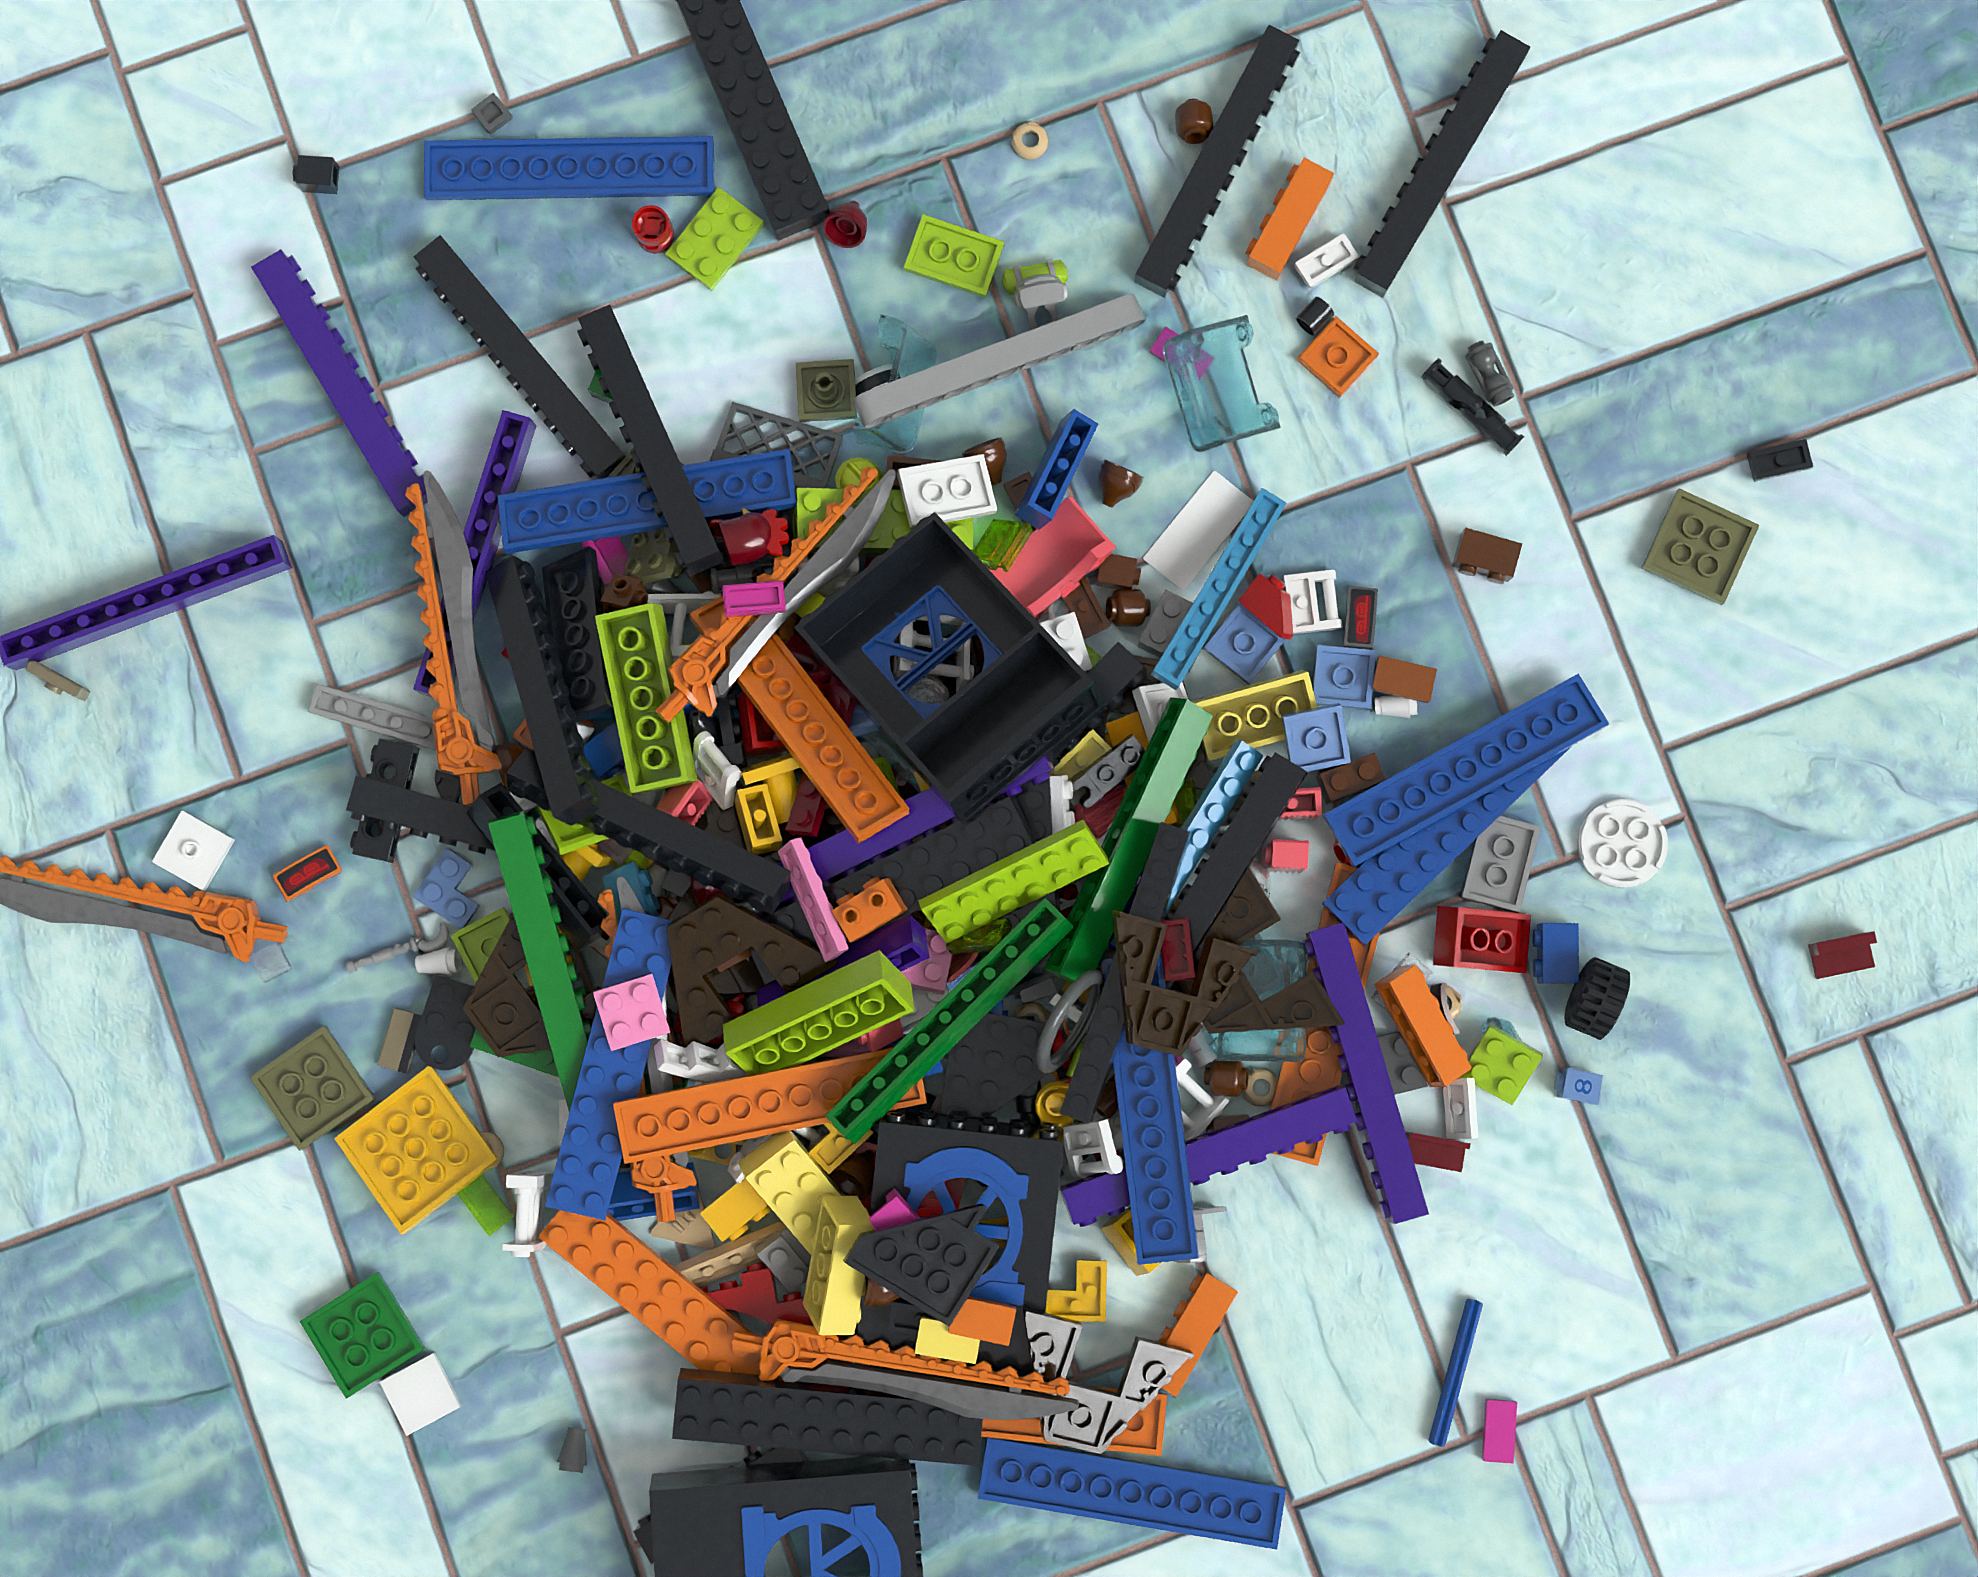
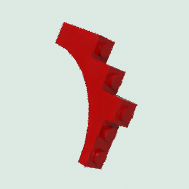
M764 1262L747 1265V1271L740 1274L741 1285H738L737 1280L719 1283L720 1289L708 1291L707 1286L698 1287L724 1309L757 1317L771 1326H774L777 1319L814 1326L803 1305L804 1296L801 1297V1292L783 1295V1301H779L774 1274L770 1268L765 1267ZM837 1335L839 1340L847 1339V1335ZM827 1358L826 1360H824L823 1362L819 1363V1364L816 1365L815 1367L821 1365L822 1363L826 1362L827 1360H833V1361H839V1362H845V1363H852V1362Z

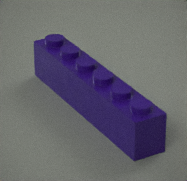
M909 914L849 944V949L837 957L838 963L795 990L878 950L902 972L930 958L926 930ZM778 981L757 990L758 1008L786 995Z

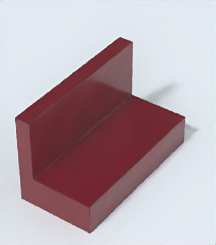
M1875 931L1808 944L1816 979L1874 968L1875 963L1870 944L1877 943Z
M1406 1132L1414 1164L1462 1172L1465 1150L1470 1149L1471 1143Z

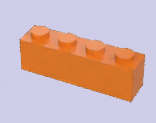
M1305 157L1299 166L1293 165L1286 178L1290 181L1287 189L1279 190L1273 201V204L1277 207L1272 215L1268 213L1265 215L1259 227L1263 231L1258 240L1252 239L1245 254L1249 255L1246 265L1276 281L1278 280L1330 186L1335 173Z
M1416 965L1400 966L1374 985L1430 1087H1447L1472 1068L1467 1060V1053L1456 1040L1453 1034V1027L1443 1016L1437 998L1430 992L1425 982L1426 979L1423 972Z
M1204 1271L1202 1276L1197 1274L1188 1288L1192 1292L1187 1302L1181 1300L1173 1314L1177 1318L1171 1329L1166 1326L1158 1339V1342L1189 1349L1194 1353V1357L1192 1359L1188 1358L1171 1376L1172 1380L1167 1385L1161 1387L1175 1397L1179 1394L1238 1293L1234 1288Z

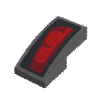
M1348 586L1343 647L1373 650L1378 589Z

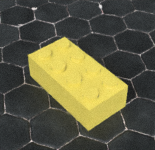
M1304 670L1191 700V702L1213 715L1209 724V730L1201 741L1205 759L1208 761L1226 756L1236 739L1244 741L1252 748L1285 740L1281 715L1317 708L1309 673Z
M792 1131L776 1133L739 1161L738 1164L747 1181L809 1254L812 1255L822 1196L845 1195L808 1153V1150Z
M822 1196L803 1305L819 1335H854L856 1323H859L861 1319L860 1301L861 1296H864L866 1293L865 1275L844 1263L843 1260L860 1233L876 1229L869 1222L870 1216L858 1196Z

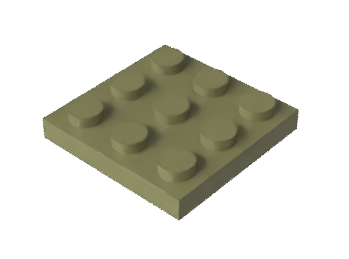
M1679 488L1676 490L1641 569L1712 602L1723 605L1760 525Z
M327 1026L321 1027L250 1076V1079L299 1151L304 1150L376 1100Z

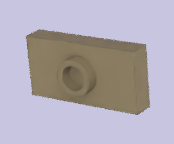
M30 661L25 669L47 681L44 687L61 695L62 691H65L78 699L86 701L91 693L89 692L90 690L36 661Z

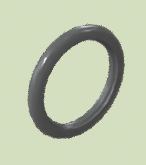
M1092 969L1082 973L1064 992L1051 1012L1041 1033L1035 1055L1036 1067L1042 1073H1052L1065 1063L1088 1032L1105 984L1104 976L1099 970ZM1090 986L1087 1003L1076 1026L1063 1045L1050 1056L1054 1038L1063 1019L1077 998Z

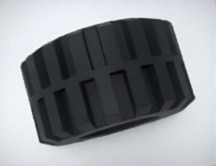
M1597 957L1590 959L1579 973V983L1574 984L1564 1014L1565 1025L1598 1040L1603 1039L1614 1027L1624 1007L1630 988V972Z

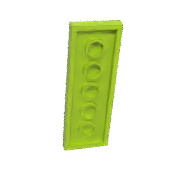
M1081 820L918 901L923 913L944 941L949 943L1110 863L1107 855L1085 821Z

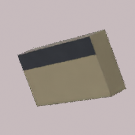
M394 1008L377 1066L408 1074L415 1051V1034L422 1015Z

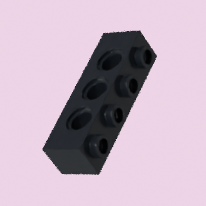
M379 738L378 745H374L371 751L370 760L373 762L371 774L368 773L366 778L410 790L420 749L413 745ZM394 764L396 767L395 776L391 779H386L384 777L385 768L388 765ZM369 817L368 823L360 821L358 831H354L351 837L350 847L353 848L352 854L394 863L402 826H399L397 831L383 827L382 833L377 837H373L370 832L371 826L375 822H381V820Z

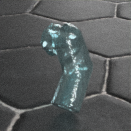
M1491 1017L1481 1024L1483 1034L1489 1024H1492L1522 1041L1510 1021Z

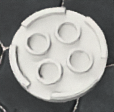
M1616 799L1597 806L1586 816L1579 829L1577 847L1580 860L1592 877L1611 887L1629 888L1643 884L1661 869L1667 856L1668 837L1664 825H1662L1659 818L1648 806L1634 800Z

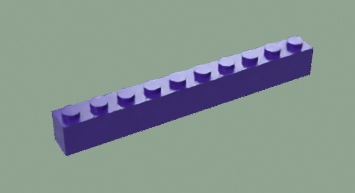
M280 249L251 266L397 512L405 517L410 514V511L412 512L416 509V506L405 496L407 487L415 483L419 484L422 491L423 504H427L428 500L423 474L419 476L415 469V466L418 465L416 458L410 449L404 451L400 444L404 440L395 425L389 426L385 419L389 416L386 408L380 400L374 401L370 394L374 392L372 385L366 376L362 378L356 371L360 367L351 352L346 354L341 345L345 343V340L336 327L334 329L330 328L327 320L331 317L322 303L319 305L315 303L312 296L316 295V292L307 279L302 281L298 272L302 269L294 256L288 257Z
M502 410L463 532L473 565V624L487 583L486 572L492 567L502 536L498 495L516 492L537 427L531 418ZM443 595L440 605L453 682L455 683L457 672ZM426 647L413 689L422 695L432 697L428 692L430 685L436 682V678L426 669V664L434 656Z
M271 535L1 635L0 657L4 666L17 671L27 667L28 663L32 660L36 662L44 661L289 570L292 566L282 540L275 535Z
M1046 754L994 799L1002 795L1005 798L1015 796L1022 792L1021 786L1032 781L1034 786L1049 779L1048 773L1055 769L1048 755ZM929 788L904 800L910 808L908 815L859 844L846 829L807 849L810 853L813 867L821 878L822 887L824 888L833 884L831 879L841 874L845 878L859 871L858 866L868 861L871 865L887 857L886 852L894 848L899 851L913 844V839L921 835L926 838L940 831L939 826L949 821L952 825L959 820L934 791ZM994 799L991 800L982 809L994 804ZM782 861L777 863V865L784 868ZM791 882L789 890L780 903L789 901L792 904L798 901Z
M1344 922L1305 933L1307 939L1303 940L1305 952L1308 957L1312 956L1315 968L1311 969V971H1314L1345 1022L1342 1026H1329L1328 1030L1332 1043H1338L1341 1055L1337 1056V1062L1341 1073L1346 1072L1349 1084H1346L1345 1087L1350 1101L1355 1102L1358 1112L1355 1113L1358 1121L1355 1122L1358 1131L1363 1130L1366 1142L1362 1143L1367 1161L1372 1160L1375 1170L1371 1172V1179L1375 1189H1380L1383 1201H1379V1206L1383 1218H1388L1390 1223L1397 1224L1429 1215Z
M1337 1085L1240 1122L1186 1140L1190 1183L1192 1182L1193 1185L1203 1184L1210 1180V1175L1221 1172V1175H1227L1237 1171V1165L1249 1161L1250 1165L1265 1161L1267 1154L1276 1151L1278 1155L1288 1153L1295 1149V1144L1305 1141L1306 1144H1312L1322 1140V1134L1333 1131L1334 1134H1339L1351 1129L1350 1124L1358 1121L1346 1087ZM1123 1163V1170L1118 1174H1108L1107 1172L1095 1173L1059 1187L1070 1221L1073 1225L1079 1223L1080 1227L1095 1223L1097 1221L1096 1217L1106 1213L1109 1217L1123 1213L1125 1206L1130 1205L1125 1163Z

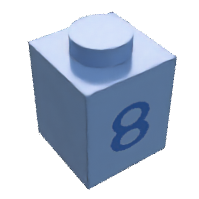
M1562 1068L1561 1073L1556 1074L1554 1081V1090L1557 1091L1556 1097L1598 1105L1603 1075Z

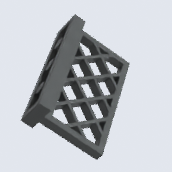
M732 402L710 461L740 457L745 454L751 455V451L765 446L768 452H772L768 443L783 437L798 464L797 467L793 468L795 487L826 488L843 441V435ZM736 412L748 415L752 423L737 429L733 422ZM767 422L775 423L779 432L765 438L759 426ZM755 428L761 440L746 446L741 435ZM796 430L804 432L807 440L793 446L787 434ZM735 437L738 438L743 448L735 453L723 450L725 442ZM822 439L834 441L833 449L822 455L815 445L816 442ZM811 445L817 457L802 464L796 452ZM820 462L825 471L822 480L810 477L806 469Z

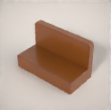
M1379 655L1375 662L1372 690L1429 703L1437 669Z

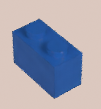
M1579 923L1537 924V929H1534L1532 934L1533 947H1537V959L1533 960L1532 966L1533 976L1537 977V984L1579 983Z

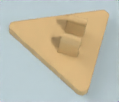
M700 1191V1209L675 1212L676 1220L659 1222L651 1230V1235L700 1248L714 1249L715 1242L711 1228L700 1215L705 1209Z

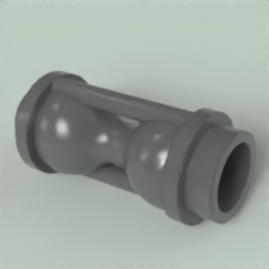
M1482 340L1468 347L1469 352L1465 355V358L1486 400L1491 402L1493 407L1511 400L1515 396L1512 391L1514 387L1492 343L1485 344ZM1494 363H1495V365H1496V367H1497L1499 373H1497V372L1495 371V369H1494ZM1480 371L1484 374V376H1485V381H1484V379H1483V377H1482Z

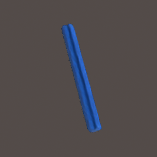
M1467 1299L1465 1302L1431 1428L1429 1442L1435 1446L1444 1447L1446 1445L1482 1311V1302L1474 1299Z

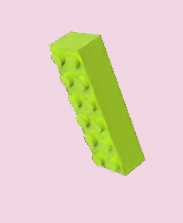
M796 488L797 504L795 508H792L793 540L799 537L807 539L809 523L817 519L818 521H824L827 505L833 502L839 504L843 502L844 489ZM866 489L852 507L855 509L872 489ZM891 490L883 513L859 554L882 555L893 546V543L898 538L907 535L913 530L909 526L901 490ZM842 516L810 554H815L846 518ZM973 518L946 522L971 551L974 550Z
M649 603L596 615L595 619L631 793L641 794L698 781L684 710L682 709L669 723L662 720L655 712L675 691L674 683L668 672V668L674 661L662 605Z
M878 950L723 1024L725 1053L748 1075L800 1065L915 1011L911 982Z

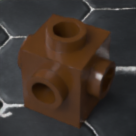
M615 573L610 583L604 587L603 596L600 601L604 612L609 613L647 604L648 594L642 579L633 575L626 576Z

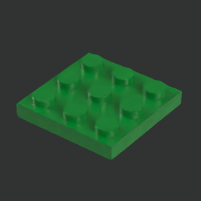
M380 1272L370 1276L299 1321L346 1399L426 1349Z

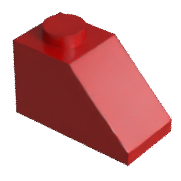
M1259 573L1239 598L1238 602L1279 637L1290 640L1293 637L1291 597L1283 589L1286 584L1274 574L1266 576Z

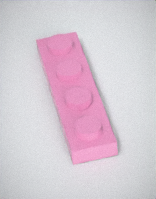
M801 837L790 840L777 852L784 868L791 871L790 882L824 961L834 960L849 949L846 943V936L840 929L831 911L833 906L826 897L821 878L813 867L808 849L804 846Z

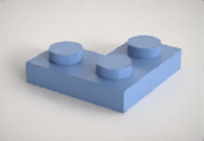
M446 848L413 897L458 928L466 927L480 905L456 889L473 865L452 850Z

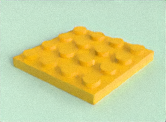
M430 1066L426 1067L334 1138L396 1229L403 1235L500 1161L439 1073Z

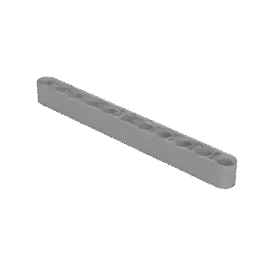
M1133 293L1127 294L868 390L856 396L852 402L864 428H872L1135 329L1142 325L1146 318Z

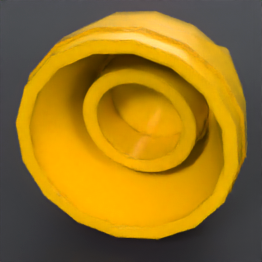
M1052 1081L1042 1086L1038 1091L1035 1108L1041 1121L1058 1124V1127H1065L1075 1120L1060 1114L1069 1087L1068 1083Z

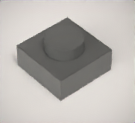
M494 92L471 109L472 113L490 135L513 119L511 113Z

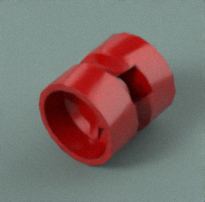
M647 205L640 208L634 214L632 229L640 246L646 252L653 254L662 253L672 245L674 230L667 213L662 208L655 205Z

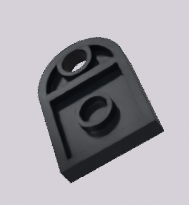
M437 974L435 975L415 1034V1048L421 1060L428 1066L438 1070H451L463 1065L470 1058L474 1048L470 1047L476 1027L462 1009L474 986ZM437 1046H444L449 1051V1058L443 1063H437L432 1059L431 1052Z

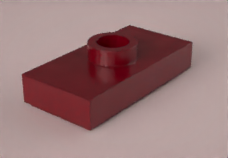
M1188 917L1162 920V924L1168 925L1161 947L1164 981L1174 982L1194 979L1195 970Z

